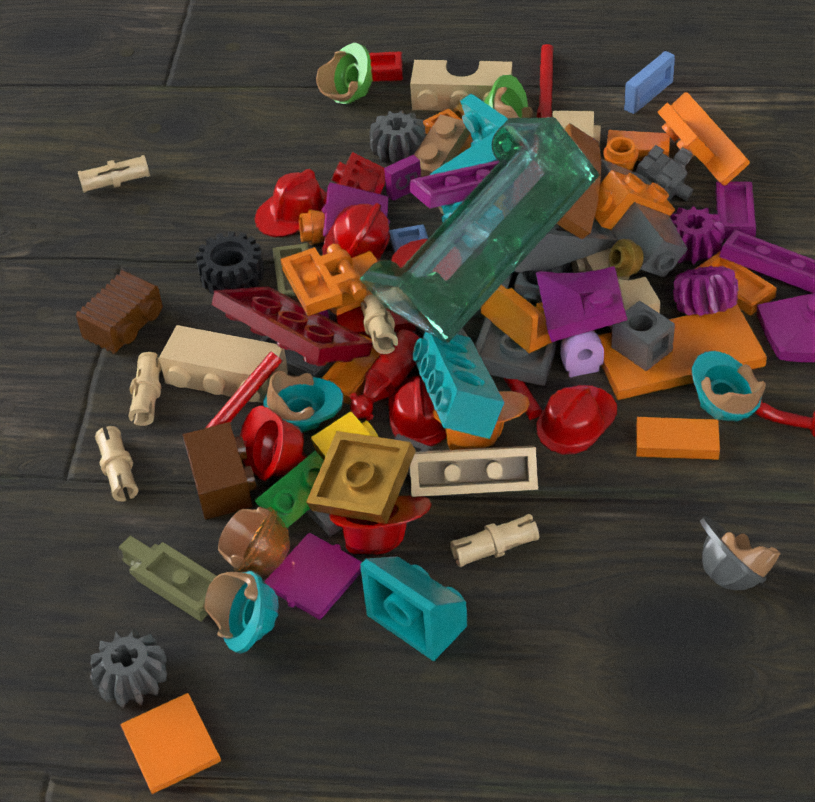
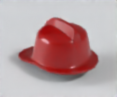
M307 169L301 173H289L278 179L273 196L259 207L254 218L256 227L263 234L270 237L293 235L300 231L299 219L301 213H308L309 210L322 212L325 205L322 201L326 192L320 188L313 170Z
M358 204L344 208L325 237L322 247L323 255L327 254V248L330 245L336 243L340 245L342 250H346L351 258L371 251L379 261L390 238L388 219L381 211V204Z
M421 376L406 378L395 393L389 396L390 426L395 437L397 434H400L430 447L444 440L447 435L442 423L434 418V405Z
M578 385L558 390L549 398L545 409L537 421V436L546 448L562 455L577 454L585 451L613 423L617 416V403L605 390L594 386Z
M264 406L253 408L246 416L240 433L248 457L247 460H243L245 466L251 465L253 473L259 479L266 481L271 477H284L308 457L303 451L304 439L299 427L283 420L271 409Z
M399 496L387 524L329 514L334 524L342 527L346 548L350 553L382 554L396 548L404 539L407 522L423 516L430 510L432 505L430 500L423 496Z

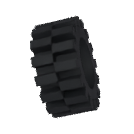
M228 232V237H223V234L219 233L216 234L217 240L214 241L210 237L206 240V245H200L199 252H196V262L202 286L205 290L209 288V293L214 295V291L242 289L250 288V286L255 288L259 286V280H263V272L265 271L261 247L252 236L247 239L246 233L241 232L236 237L235 232ZM238 262L236 265L222 266L227 263Z

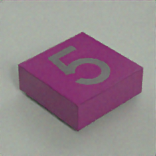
M414 154L384 168L386 194L393 201L411 193V180L421 177L420 160Z

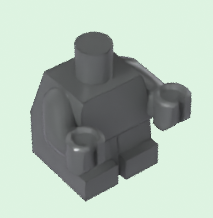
M655 145L638 164L635 173L647 177L651 183L654 182L664 188L669 194L667 199L669 202L675 195L687 201L694 190L684 184L688 173L685 170V165L692 158V152L682 147L673 159L663 153L664 150Z

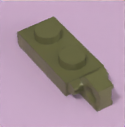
M130 535L119 546V549L122 551L123 562L131 567L129 569L130 574L138 582L200 622L208 615L205 611V597L210 583L217 577L215 574L164 542L160 545L154 544L149 548Z

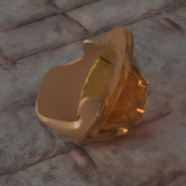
M258 507L257 510L241 509L236 512L223 529L218 544V551L234 567V572L254 571L259 575L268 574L277 569L283 563L290 549L288 530L285 523L277 515L276 509L272 507L267 509Z

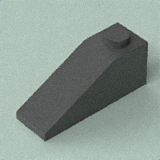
M513 210L495 248L505 260V264L513 271L520 273L525 271L539 272L610 249L618 239L610 229L601 227L595 218L591 233L581 240L551 221L553 214Z

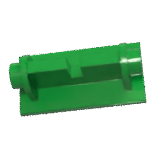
M316 451L311 453L255 500L259 507L269 510L268 516L270 518L267 517L262 522L264 526L270 527L273 524L282 533L310 509L306 501L324 462Z

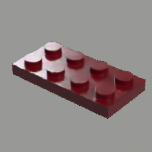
M269 286L214 291L211 305L225 312V316L228 319L247 324L251 327L250 330L253 333L277 341L278 347L299 353L304 356L303 360L309 364L325 366L327 362H352L354 358L370 356L373 345L372 341L319 313L307 316L301 303Z

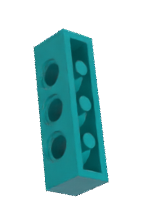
M427 326L423 339L419 338L415 344L413 360L417 365L443 428L490 439L504 405V400L470 337Z

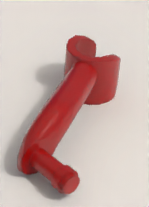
M761 399L760 408L755 414L772 422L810 429L811 434L815 437V411L813 417L802 416L778 410L767 403H763Z

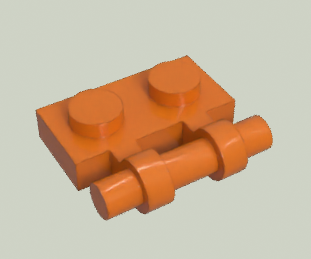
M339 244L330 245L327 248V254L322 256L319 255L314 247L280 259L282 270L307 316L342 305L341 293L351 294L356 301H361L367 296L364 278L359 271L353 269L351 256L346 250H342ZM334 271L338 275L332 277L330 272Z

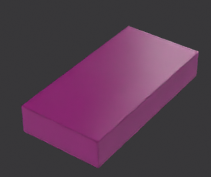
M716 181V210L720 216L721 223L724 224L725 239H728L734 230L755 237L756 222L752 182L730 181L727 185L722 186L719 181Z

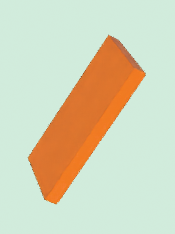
M737 304L732 308H728L725 312H716L713 315L704 314L699 316L698 314L669 319L675 323L673 351L647 371L612 348V332L598 335L604 348V363L601 366L617 400L694 383L691 368L696 358L704 352L718 351L728 354L742 365H749L751 369L765 367L767 360L765 352Z

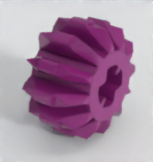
M692 206L690 210L678 207L676 214L670 216L688 249L679 259L678 263L687 260L691 261L694 266L696 261L705 262L721 251L725 230L718 214H709L708 208L696 210Z
M711 265L709 267L686 270L684 273L678 274L674 281L673 295L674 302L677 304V310L687 315L698 314L699 316L725 312L728 308H732L737 304L738 280L735 278L734 270L724 266L713 267Z

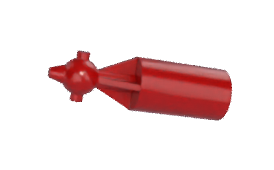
M409 330L398 331L396 333L398 345H393L395 350L389 354H380L365 373L366 384L363 395H357L354 392L349 396L351 399L350 411L357 419L366 418L367 421L373 419V402L392 396L415 367L413 350L417 340L420 338L418 335Z

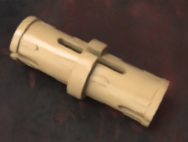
M144 155L117 163L111 160L107 161L108 165L78 171L83 193L113 185L114 188L120 187L122 182L150 176Z
M375 294L368 295L364 298L365 303H361V310L365 316L363 321L364 329L372 338L374 349L378 353L389 354L395 350L393 345H398V338L393 330L395 327L394 318L386 310L385 302L381 296Z
M144 352L139 355L136 377L130 385L132 403L128 417L130 421L134 420V424L146 426L153 422L155 402L161 394L162 387L159 382L161 364L159 357L157 358L158 354L153 352Z
M107 426L110 439L106 440L103 428L95 435L102 455L100 466L103 474L108 476L112 497L117 501L124 502L127 501L123 490L124 487H127L130 499H133L138 493V487L131 472L133 461L130 453L124 449L120 430L115 426Z
M527 514L524 517L498 526L492 523L486 525L484 531L450 541L453 557L458 559L456 560L457 565L462 567L465 564L491 555L497 558L505 555V550L539 540L536 522H531L533 521L532 515Z

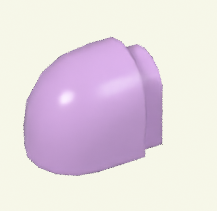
M593 330L562 339L560 355L569 377L599 372L600 365L604 363V348L599 336Z

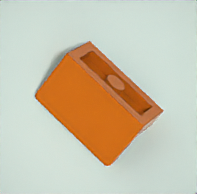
M492 276L483 279L481 314L491 320L494 325L528 353L552 343L547 331L545 315L512 288L506 289Z

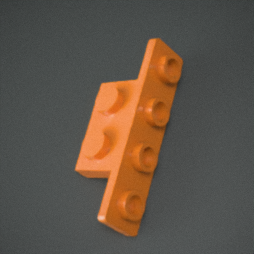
M688 92L682 94L672 105L667 102L658 111L659 115L666 122L662 129L674 142L679 138L681 139L676 144L679 149L683 147L692 152V157L695 155L722 186L727 185L750 164L745 155Z

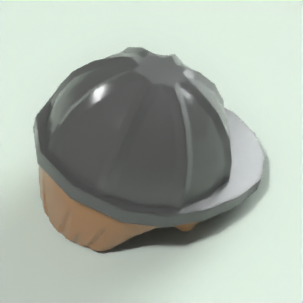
M704 516L700 520L702 527L708 533L703 545V567L716 584L730 590H746L758 583L763 584L766 581L767 573L774 566L780 555L777 549L763 546L752 549L747 535L740 534L735 538L732 532H727L711 518Z

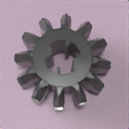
M403 110L395 114L388 111L387 116H377L376 122L371 124V130L369 131L370 147L373 155L379 156L381 162L391 160L392 164L415 154L426 137L423 120L417 119L415 113L406 115Z
M134 628L128 637H123L116 631L114 641L111 643L100 641V652L91 655L90 664L92 670L90 671V678L93 686L99 690L101 697L107 703L116 699L117 704L124 708L130 699H134L142 706L145 694L158 696V683L167 681L165 667L167 659L164 650L157 646L156 639L151 634L141 637L140 633Z

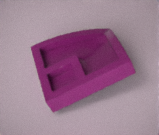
M615 266L579 273L536 272L547 331L551 342L628 320Z
M815 293L758 304V319L778 359L793 362H815Z

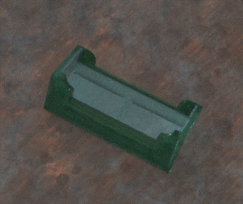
M555 117L508 118L496 131L492 139V152L499 163L407 263L400 268L391 260H379L360 278L361 282L384 307L425 332L434 335L440 341L449 343L595 182L600 174Z

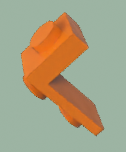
M611 170L600 184L595 219L601 227L612 230L634 202L669 216L673 214L675 209L667 200L669 197L668 192L654 182L648 185L632 173L623 175Z

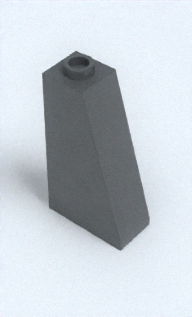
M601 159L600 184L608 173L614 170L623 175L632 173L644 183L651 185L647 177ZM635 202L611 230L618 240L630 239L641 247L644 256L641 270L661 277H665L688 250L669 215Z

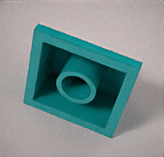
M398 556L368 558L360 564L367 616L432 661H435L467 627L466 601L462 595L454 588H445L430 578L429 574L422 567L415 564L410 565Z

